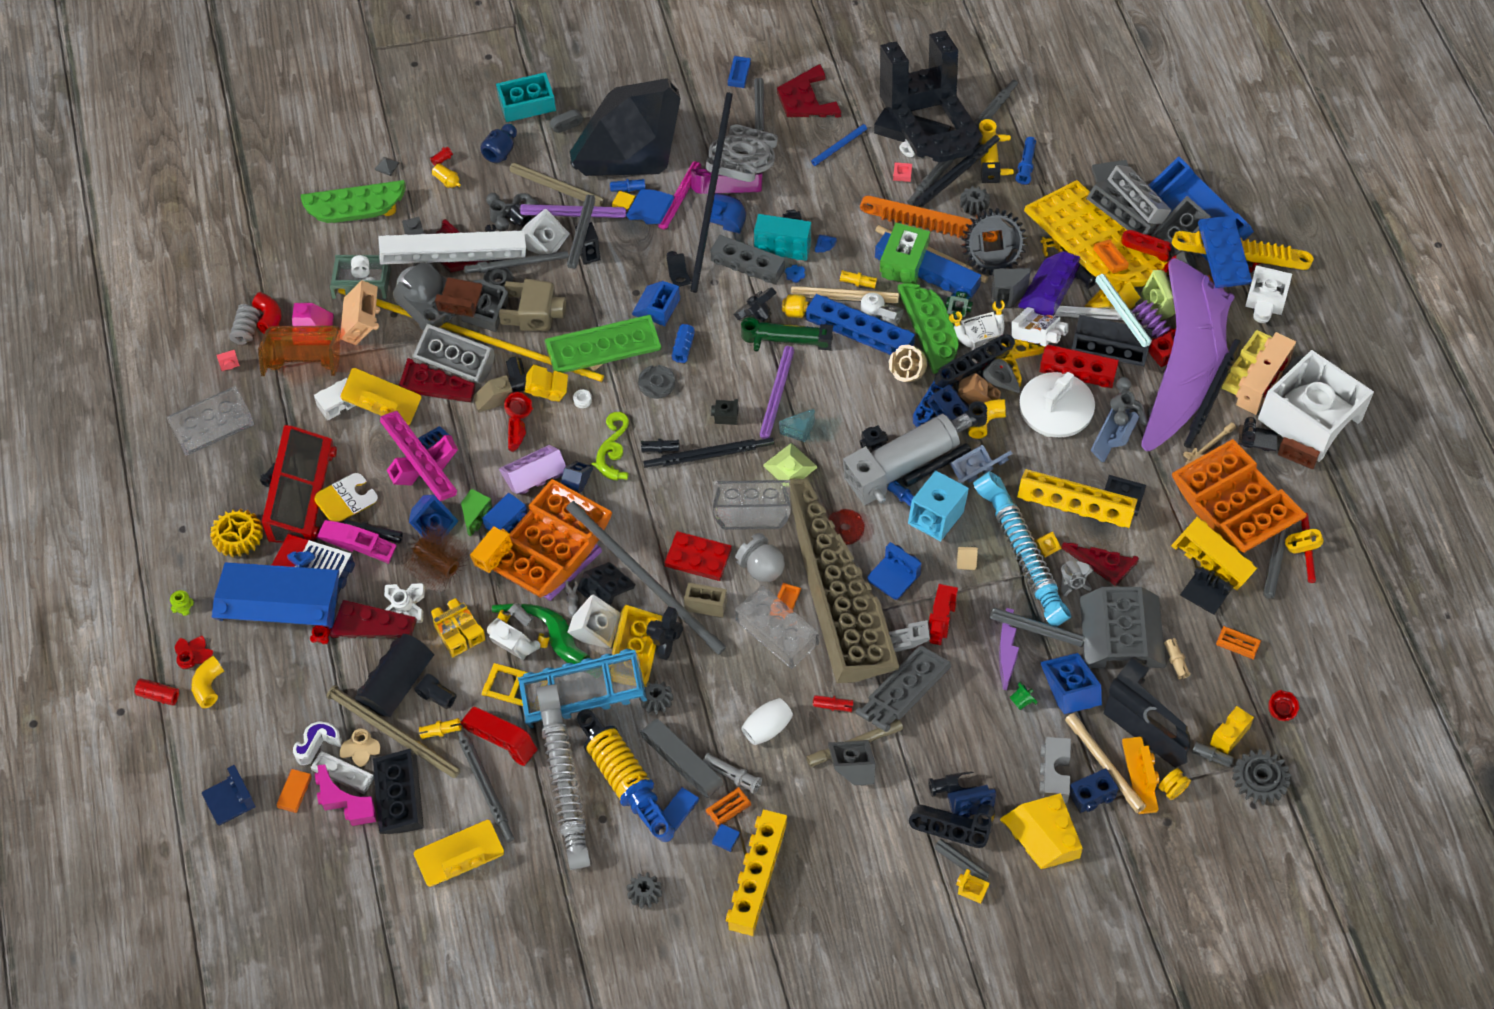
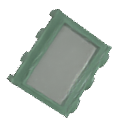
M335 255L330 284L332 299H336L338 289H345L347 295L361 280L377 286L378 289H381L382 298H387L391 264H380L379 255H362L369 259L370 273L365 278H356L351 273V260L358 255Z

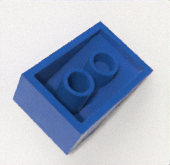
M1079 653L1041 662V667L1052 694L1063 714L1102 705L1101 684Z

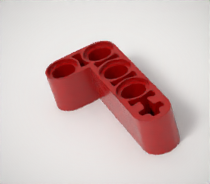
M475 706L460 721L463 728L468 732L508 750L512 759L521 766H525L537 752V747L525 730Z

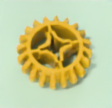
M240 508L236 512L232 509L231 513L225 511L224 516L219 515V520H214V526L211 527L210 533L212 544L225 557L229 554L232 558L236 554L240 558L242 553L249 555V550L255 551V545H260V540L263 539L261 521L254 513L251 514L249 510L244 512Z

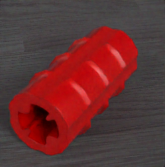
M143 678L137 681L134 690L136 696L172 706L176 704L179 697L178 688Z

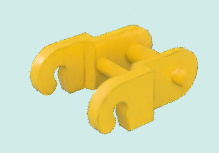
M1043 236L1042 240H1040L1043 244L1042 251L1044 257H1048V252H1046L1048 247L1055 246L1059 253L1063 251L1061 245L1053 238L1045 239ZM1051 241H1053V243H1054V244H1049V245H1047L1046 242H1051Z

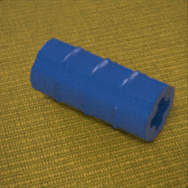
M682 324L679 326L671 355L675 362L685 363L688 359L695 333L694 327L691 325Z

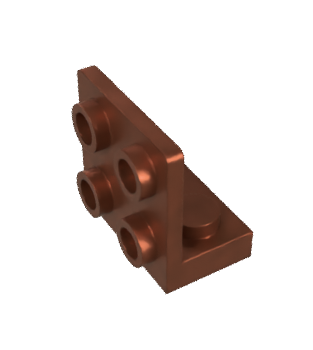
M447 278L442 295H436L435 303L438 311L474 318L483 288L482 284Z
M1286 437L1283 438L1278 452L1279 456L1312 470L1320 454V451L1315 450L1313 447L1305 446Z

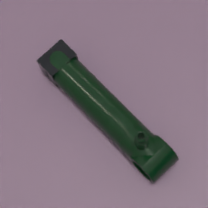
M749 317L741 322V338L748 343L754 342L753 350L756 352L759 351L761 340L816 345L819 350L831 351L833 325L820 324V328L758 322L755 318Z

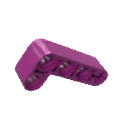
M701 168L692 169L691 188L696 193L708 194L712 172ZM763 173L755 174V180L751 182L718 174L715 193L761 192Z

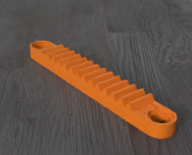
M864 196L860 204V209L863 212L879 216L881 220L888 218V222L895 220V223L901 221L904 225L906 223L909 226L914 224L916 228L922 226L923 230L929 228V231L935 229L936 233L943 231L944 235L950 233V236L956 234L957 238L966 235L963 233V231H968L969 229L966 227V224H972L968 218L873 196ZM999 230L990 231L993 234L983 232V241H997Z

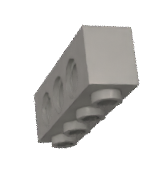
M1115 166L1107 180L1148 223L1163 224L1171 209L1131 167Z

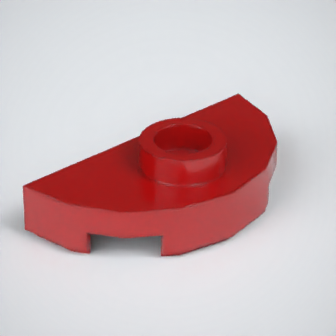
M509 418L508 450L511 452L518 449L526 434L525 423L521 419Z

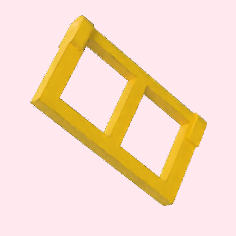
M494 663L483 687L482 696L523 706L522 700L515 697L520 687L518 677H522L523 674L528 672ZM498 671L517 676L509 696L490 691ZM548 680L541 681V687L547 686ZM537 696L534 703L529 702L530 708L535 711L540 710Z

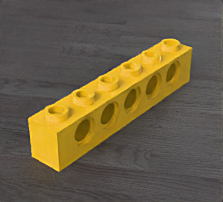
M1025 469L1017 496L1028 502L1040 503L1046 507L1051 506L1064 512H1073L1083 517H1091L1101 522H1109L1119 527L1130 528L1138 500Z
M763 809L761 816H757L755 822L757 831L755 835H751L749 842L751 850L750 853L745 854L743 865L746 866L744 872L740 871L737 883L740 886L738 891L734 890L732 896V903L734 905L732 910H728L726 922H728L729 930L750 936L754 935L786 830L787 815ZM766 832L772 833V835L769 837H766L763 834ZM759 851L767 852L765 855L757 854ZM754 869H758L761 872L759 874H753L751 871ZM748 888L755 889V892L748 893L745 890ZM742 907H748L750 910L747 912H742L739 909Z

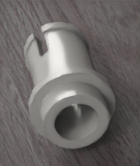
M514 603L508 610L511 613L510 616L513 615L524 627L533 620V617L521 607V604Z

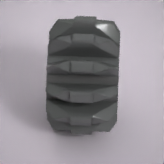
M973 186L970 189L965 188L960 196V206L963 208L964 213L969 212L970 216L973 213L980 214L982 210L986 211L990 205L989 194H987L986 189L980 190V186L978 188Z
M657 680L654 681V684L647 682V687H645L647 701L643 702L639 697L641 707L646 708L648 713L653 710L656 715L659 710L665 713L666 707L671 708V701H673L671 687H666L664 681L661 684H658Z
M648 872L645 874V877H642L640 873L637 875L638 879L631 877V884L627 885V891H629L627 897L632 899V904L635 906L639 903L641 909L646 904L648 908H651V902L658 904V897L662 896V891L660 890L662 884L657 882V877L653 876L650 878Z

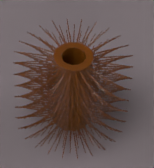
M422 528L423 538H419L414 548H410L413 549V553H410V555L413 554L410 561L412 560L414 563L408 570L416 572L415 570L421 569L420 572L423 570V572L425 571L424 575L427 573L429 576L421 577L419 580L422 579L424 581L426 578V582L428 578L430 581L433 577L432 581L434 579L435 581L437 580L436 584L442 581L444 583L443 586H445L447 578H450L451 581V577L458 568L462 567L459 566L462 563L457 559L464 555V552H460L462 549L458 550L459 547L457 549L456 547L453 548L454 545L451 543L453 538H451L450 542L449 539L448 541L446 540L447 538L441 540V534L438 537L437 535L435 536V529H433V535L428 533V530V536L426 535L425 537Z

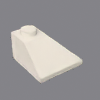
M547 209L540 212L521 230L524 231L526 248L539 255L556 253L570 234Z
M593 594L573 615L567 633L583 643L611 648L621 613Z

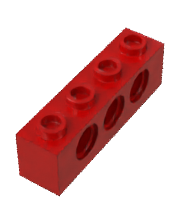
M1047 345L1042 356L1040 372H1059L1062 374L1070 372L1084 383L1099 385L1104 388H1113L1119 360Z

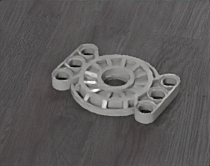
M731 125L729 136H725L719 175L746 182L755 180V174L770 169L774 164L775 152L773 148L777 147V135L743 125ZM717 140L709 147V158L706 161V170L712 172L715 157L713 154L716 151ZM736 152H745L747 154H738Z

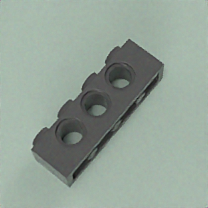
M1104 180L1095 184L1086 198L1127 230H1133L1150 236L1158 225L1148 223L1117 190Z
M723 235L718 236L710 250L711 261L715 264L745 273L750 277L759 278L767 283L776 285L785 270V258Z

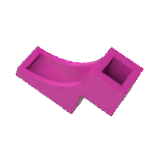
M444 435L438 443L427 449L441 470L445 468L458 450L451 435ZM407 457L395 458L387 469L394 485L412 486L420 475Z
M326 764L317 766L318 773H315L316 785H320L317 799L318 804H322L325 811L347 807L344 808L345 819L349 820L352 826L376 822L375 806L372 797H358L345 793L332 782Z

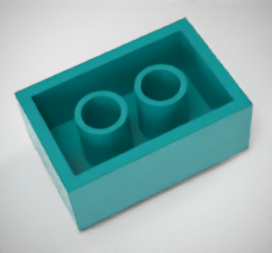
M546 72L496 83L498 99L506 122L556 111L555 98Z
M758 214L754 228V247L780 257L807 261L811 247V222Z

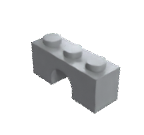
M1046 737L1045 744H1041L1040 756L1044 757V763H1040V775L1044 776L1043 781H1040L1039 794H1043V798L1061 793L1064 802L1068 803L1070 776L1060 775L1054 768L1057 766H1069L1071 739Z

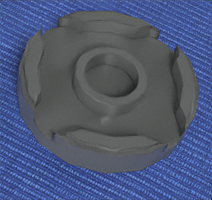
M652 365L642 370L638 378V385L640 391L645 396L659 399L671 394L675 387V378L669 368L663 365H658V367H653Z

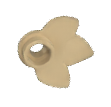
M365 729L355 730L351 739L343 742L340 749V757H352L358 767L365 766L370 759V755L380 754L379 742L371 738L370 733Z

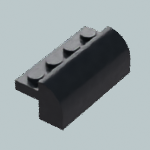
M1079 315L1071 350L1144 367L1149 346L1142 347L1127 324ZM1143 328L1145 332L1148 334V336L1151 338L1153 330Z
M403 634L401 638H397L391 643V648L381 657L378 666L368 675L367 681L358 689L357 695L354 697L359 703L370 706L379 716L391 717L435 655L424 643L408 634Z

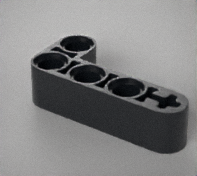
M920 804L914 807L909 818V824L917 831L975 848H983L986 846L992 831L995 810L992 806L983 804L978 807L974 819H970ZM981 815L987 816L988 819L982 818ZM956 827H960L964 831H959ZM976 833H980V834H982L984 837H980V836H978Z

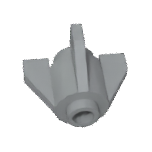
M1071 560L1062 566L1061 592L1064 596H1067L1072 591V588L1079 589L1083 587L1089 592L1092 590L1091 585L1086 580V577L1093 571L1089 564Z

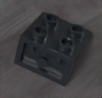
M607 562L585 571L577 590L587 599L594 594L611 606L615 596L634 589L636 584L617 569L615 565Z

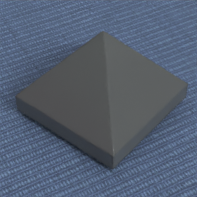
M383 157L375 170L391 176L399 162Z

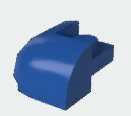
M715 193L710 222L723 225V230L740 234L746 220V211L743 204L734 197Z

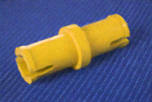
M842 270L840 282L855 284L856 287L860 285L875 289L877 278L862 275L860 272L856 274Z
M456 718L444 722L440 720L436 721V724L419 727V732H428L420 734V737L423 740L438 735L443 737L446 733L461 731V725L453 726L461 723L460 719Z

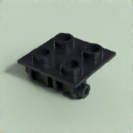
M1250 416L1245 419L1244 425H1239L1238 445L1246 448H1260L1264 451H1277V432L1257 428L1256 419Z
M1197 566L1194 576L1180 596L1215 615L1234 586L1229 581L1226 582L1219 578L1220 576H1215L1213 572H1208L1204 567Z

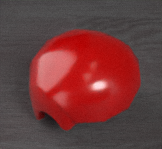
M511 393L504 402L505 412L510 418L525 419L533 410L532 400L524 393Z
M1278 690L1272 694L1268 702V710L1271 716L1279 721L1292 720L1297 716L1300 709L1299 701L1293 693Z

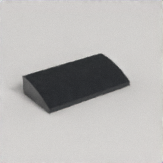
M885 107L874 124V134L905 142L906 138L887 107ZM914 115L926 136L949 132L951 129L950 125Z
M410 748L373 758L379 833L393 834L423 829L416 753Z

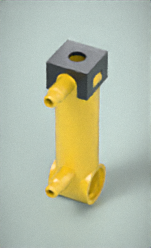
M985 119L979 124V131L983 135L981 142L983 145L996 135L997 125L993 120ZM998 135L1000 138L998 142L1011 140L1010 135ZM997 143L981 158L982 183H999L1001 175L1014 174V169L1000 168Z

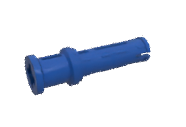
M1027 137L1025 139L1022 161L1018 164L1019 171L1015 177L1019 184L1026 185L1031 182L1030 174L1034 168L1032 160L1037 142L1034 137Z

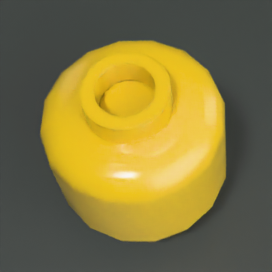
M789 294L782 301V312H785L787 317L803 318L810 303L807 302L804 295Z

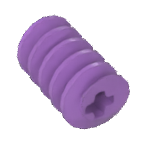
M1148 300L1134 308L1132 313H1138L1136 319H1143L1140 325H1147L1145 328L1153 330L1151 338H1157L1168 332L1171 327H1164L1167 321H1160L1162 314L1155 315L1158 308L1151 309L1154 302L1147 303Z

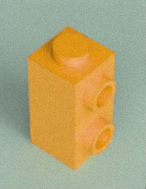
M493 526L470 554L473 564L490 573L493 568L498 566L503 556L511 550L513 544L510 534L504 529L500 530Z

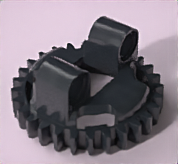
M989 208L988 214L985 210H982V216L976 213L977 219L970 218L972 224H966V227L969 229L968 231H963L966 235L961 240L965 241V244L961 245V247L966 248V250L962 253L969 255L966 261L972 260L970 266L973 267L977 264L976 270L979 271L982 268L983 274H986L987 270H989V275H993L994 269H1006V267L1013 269L1011 264L1018 265L1016 259H1023L1019 255L1020 252L1026 253L1022 249V246L1028 245L1023 242L1028 237L1022 235L1026 229H1020L1023 223H1016L1019 218L1014 217L1012 219L1013 213L1011 212L1006 216L1007 211L1004 209L1001 214L999 208H996L995 213H993V209ZM1002 219H1005L1004 221L1008 222L1013 227H1009L1005 222L1002 221ZM999 230L1001 247L1003 249L984 252L982 233ZM1013 249H1018L1017 253L1014 252L1012 256L1009 258L1010 261L1007 262L1006 258L1011 253V251Z

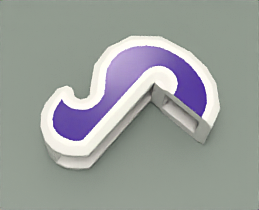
M318 721L311 723L304 731V743L296 742L293 747V753L300 765L311 764L323 741L337 747L342 746L343 741L338 728L328 722Z

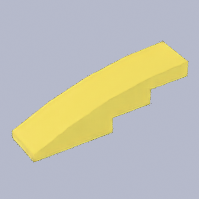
M1258 330L1255 331L1241 350L1239 358L1231 367V371L1222 389L1232 394H1237L1242 377H1247L1250 365L1257 362L1256 357L1259 351H1264V345L1269 337L1272 338L1271 336Z

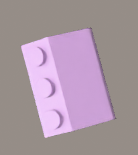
M548 445L499 468L511 491L522 495L535 485L536 487L544 485L546 480L552 477L553 479L561 477L566 465L560 450Z

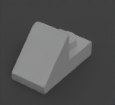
M890 304L879 307L878 315H881L880 320L892 323L895 326H898L904 313L903 308Z

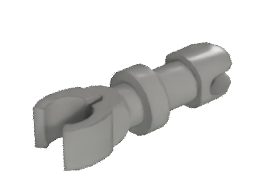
M576 580L572 590L568 586V581L565 584V590L568 594L566 598L569 603L568 612L571 617L579 610L577 606Z

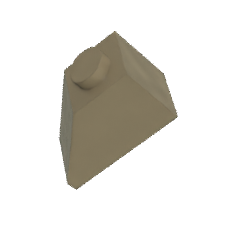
M507 375L489 380L473 396L478 413L504 405L505 399L513 393Z

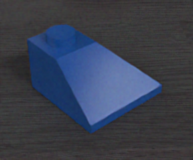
M432 494L423 495L411 509L409 523L422 537L423 528V533L426 537V535L428 536L427 531L429 530L428 533H430L432 527L435 529L436 526L444 527L445 529L440 536L443 533L447 534L458 523V520Z

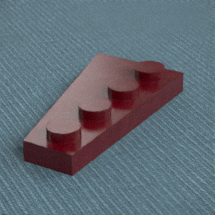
M407 358L399 383L400 387L419 395L470 403L475 391V383L454 375L449 376L439 369L437 371L433 370L428 365L415 363L410 358Z
M343 600L330 637L401 638L403 634L412 636L417 619L413 616Z

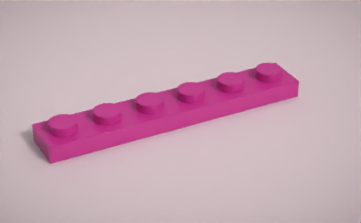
M398 411L382 415L380 418L381 424L437 499L443 501L456 496V488Z

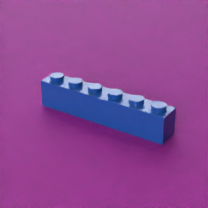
M885 232L875 246V258L881 260L891 234ZM926 250L919 268L918 277L930 284L941 287L945 291L956 293V291L966 292L967 296H971L972 299L980 287L981 274Z

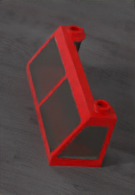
M284 425L262 518V525L268 542L283 543L288 534L315 542V538L319 534V527H316L319 506L315 502V495L323 490L328 463L337 454V447L334 446L331 438L294 426Z

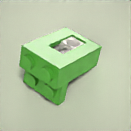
M895 223L880 260L881 277L904 284H917L919 268L930 242V231Z

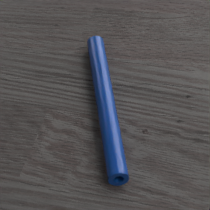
M862 124L812 159V164L814 166L818 165L867 130L866 125Z

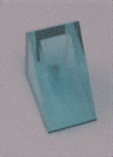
M811 409L779 421L780 434L806 442L815 423V410Z

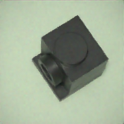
M734 399V401L716 400V404L711 406V416H714L715 424L737 425L738 399Z

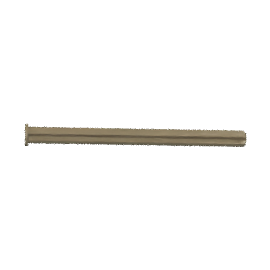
M333 685L327 693L328 699L335 700L406 748H411L418 756L450 777L456 778L459 775V767L341 691L337 685Z

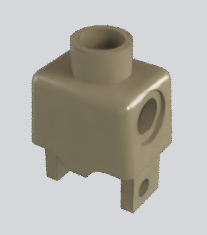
M526 278L524 283L505 282L508 297L521 299L518 311L500 309L499 317L502 325L520 326L521 331H549L553 318H565L566 297H556L555 287L552 282Z

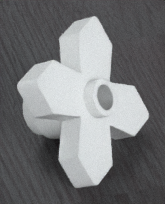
M422 583L411 584L407 590H403L397 584L385 585L384 596L392 603L385 610L416 617V623H422L424 612L416 603L425 597V586Z

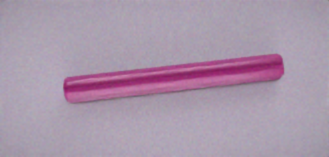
M692 162L674 194V201L661 224H658L660 229L665 230L669 226L691 187V170L701 168V163Z

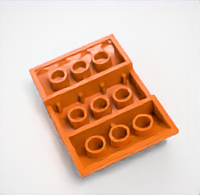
M1232 439L1172 473V477L1184 498L1200 519L1204 520L1214 532L1219 533L1228 544L1234 546L1238 551L1245 553L1302 520L1307 514L1282 489L1278 491L1256 468L1257 463Z
M551 479L528 505L529 512L509 533L513 544L511 550L503 556L498 566L493 568V571L540 598L549 594L562 585L581 566L599 541L585 525L566 510L567 505L575 501L603 530H605L610 520L612 511Z

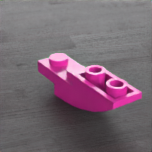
M327 520L324 521L317 536L318 539L353 552L355 550L388 564L397 547L396 544L379 538V535L352 525Z

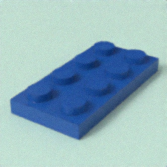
M1234 215L1200 219L1198 226L1215 288L1250 284L1252 279Z

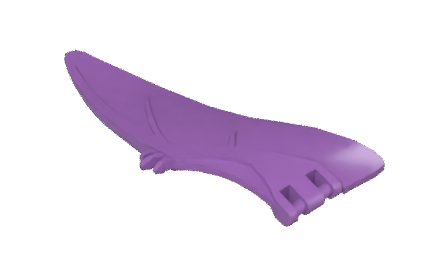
M1176 258L1169 261L1168 267L1177 328L1170 358L1142 439L1141 446L1147 452L1154 450L1170 438L1198 410L1225 354L1229 352L1226 342V322L1234 295L1225 292L1224 288H1215V284L1209 280L1210 278L1207 275H1203L1198 270Z

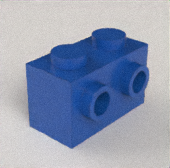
M508 493L483 517L484 527L490 531L494 526L510 533L527 514L526 505Z

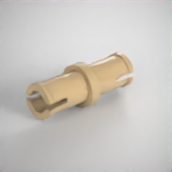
M1176 638L1165 641L1164 645L1170 656L1169 661L1173 664L1178 679L1189 677L1190 672L1184 661L1185 656L1181 653Z

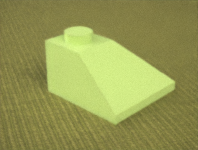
M792 443L763 464L788 489L789 479H804L817 469V466Z

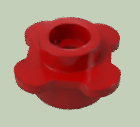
M315 625L312 629L310 641L312 643L321 642L323 645L327 644L331 629Z

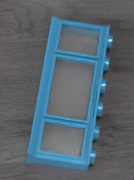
M632 649L622 650L619 654L615 655L604 654L601 658L594 660L587 658L577 664L566 663L556 669L545 668L539 673L528 672L523 674L522 677H518L525 723L529 728H534V722L542 721L536 691L537 687L556 684L561 715L564 719H569L572 717V713L580 712L584 709L591 710L602 707L603 710L611 708L610 704L621 702L622 705H628L631 699L639 697L643 702L647 701L639 657L636 651Z

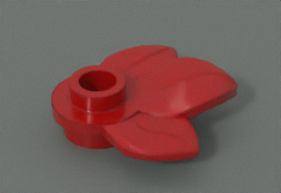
M199 636L190 642L183 638L176 642L175 652L178 655L176 662L180 668L189 669L195 664H202L212 657L213 650L205 649L206 643L203 636Z

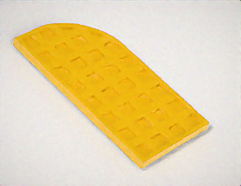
M1078 180L1025 206L1024 212L1068 253L1080 256L1079 263L1095 277L1104 274L1111 284L1130 281L1133 287L1145 286L1153 270H1162L1167 263L1166 261H1160L1156 256L1125 247L1121 243V237L1127 229L1086 198L1090 191ZM1110 239L1129 263L1128 269L1112 274L1093 250L1094 245Z

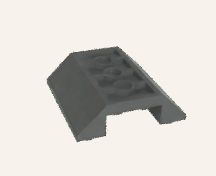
M1101 587L1080 597L1082 634L1085 637L1083 643L1084 659L1089 668H1105L1107 661H1130L1133 657L1145 660V665L1149 668L1166 667L1159 596L1143 587Z

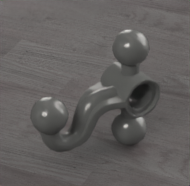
M490 193L486 198L487 204L490 205V220L495 223L499 231H506L509 228V221L506 217L510 216L509 210L512 206L520 203L521 200L526 201L525 205H539L538 201L526 193L517 194L510 204L500 201V197L496 193Z
M1126 377L1119 378L1116 383L1118 390H1120L1119 394L1110 401L1112 409L1117 412L1114 415V422L1119 426L1126 425L1129 417L1125 412L1126 409H1131L1138 414V421L1147 427L1149 420L1146 418L1143 405L1135 400L1134 395L1128 391L1131 388V381ZM1154 404L1150 405V407L1147 410L1149 417L1151 415Z

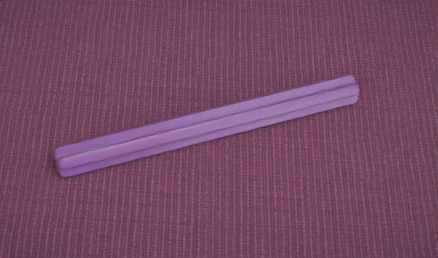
M522 204L520 206L521 215L537 216L544 209H547L553 216L580 217L583 206ZM594 207L591 217L625 218L626 209L624 207Z
M785 346L760 431L762 439L770 438L794 354L792 346Z

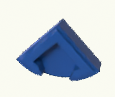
M819 234L815 252H826L832 249L837 242V238Z
M295 551L287 555L288 560L296 567L305 568L315 559V555L309 551L297 553Z

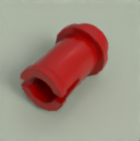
M442 147L440 152L430 157V161L436 166L447 159L450 160L453 153L449 147Z

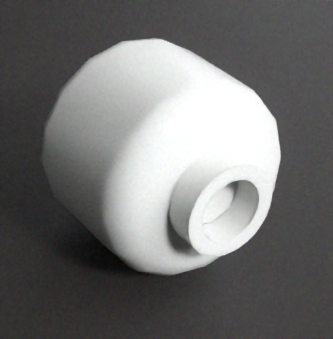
M878 293L864 295L861 300V312L880 318L881 315H878L879 307L885 306L883 297Z

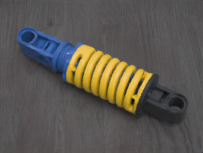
M581 710L577 715V723L588 737L584 744V750L592 756L593 761L619 798L621 805L631 806L632 812L639 815L651 833L661 842L672 840L675 831L666 818L665 813L657 804L658 797L652 792L654 782L647 778L646 772L643 771L642 766L639 765L638 760L635 759L634 754L631 753L629 747L623 741L617 727H605L599 717L591 710ZM592 717L590 723L585 724L586 720ZM666 827V831L659 835L660 829Z

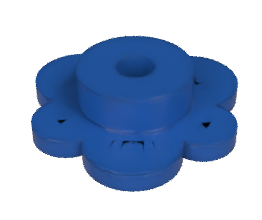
M792 265V267L785 269L788 280L797 283L805 278L804 267Z

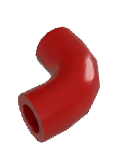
M258 292L252 302V307L263 313L262 318L257 322V328L263 334L270 336L281 322V309L277 301L272 297Z

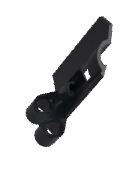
M1133 657L1117 678L1113 680L1103 714L1133 737H1142L1145 746H1149V749L1174 768L1188 762L1187 752L1190 749L1188 727L1141 686L1145 682L1144 678L1151 668L1136 657ZM1150 710H1156L1176 726L1177 736L1147 713Z

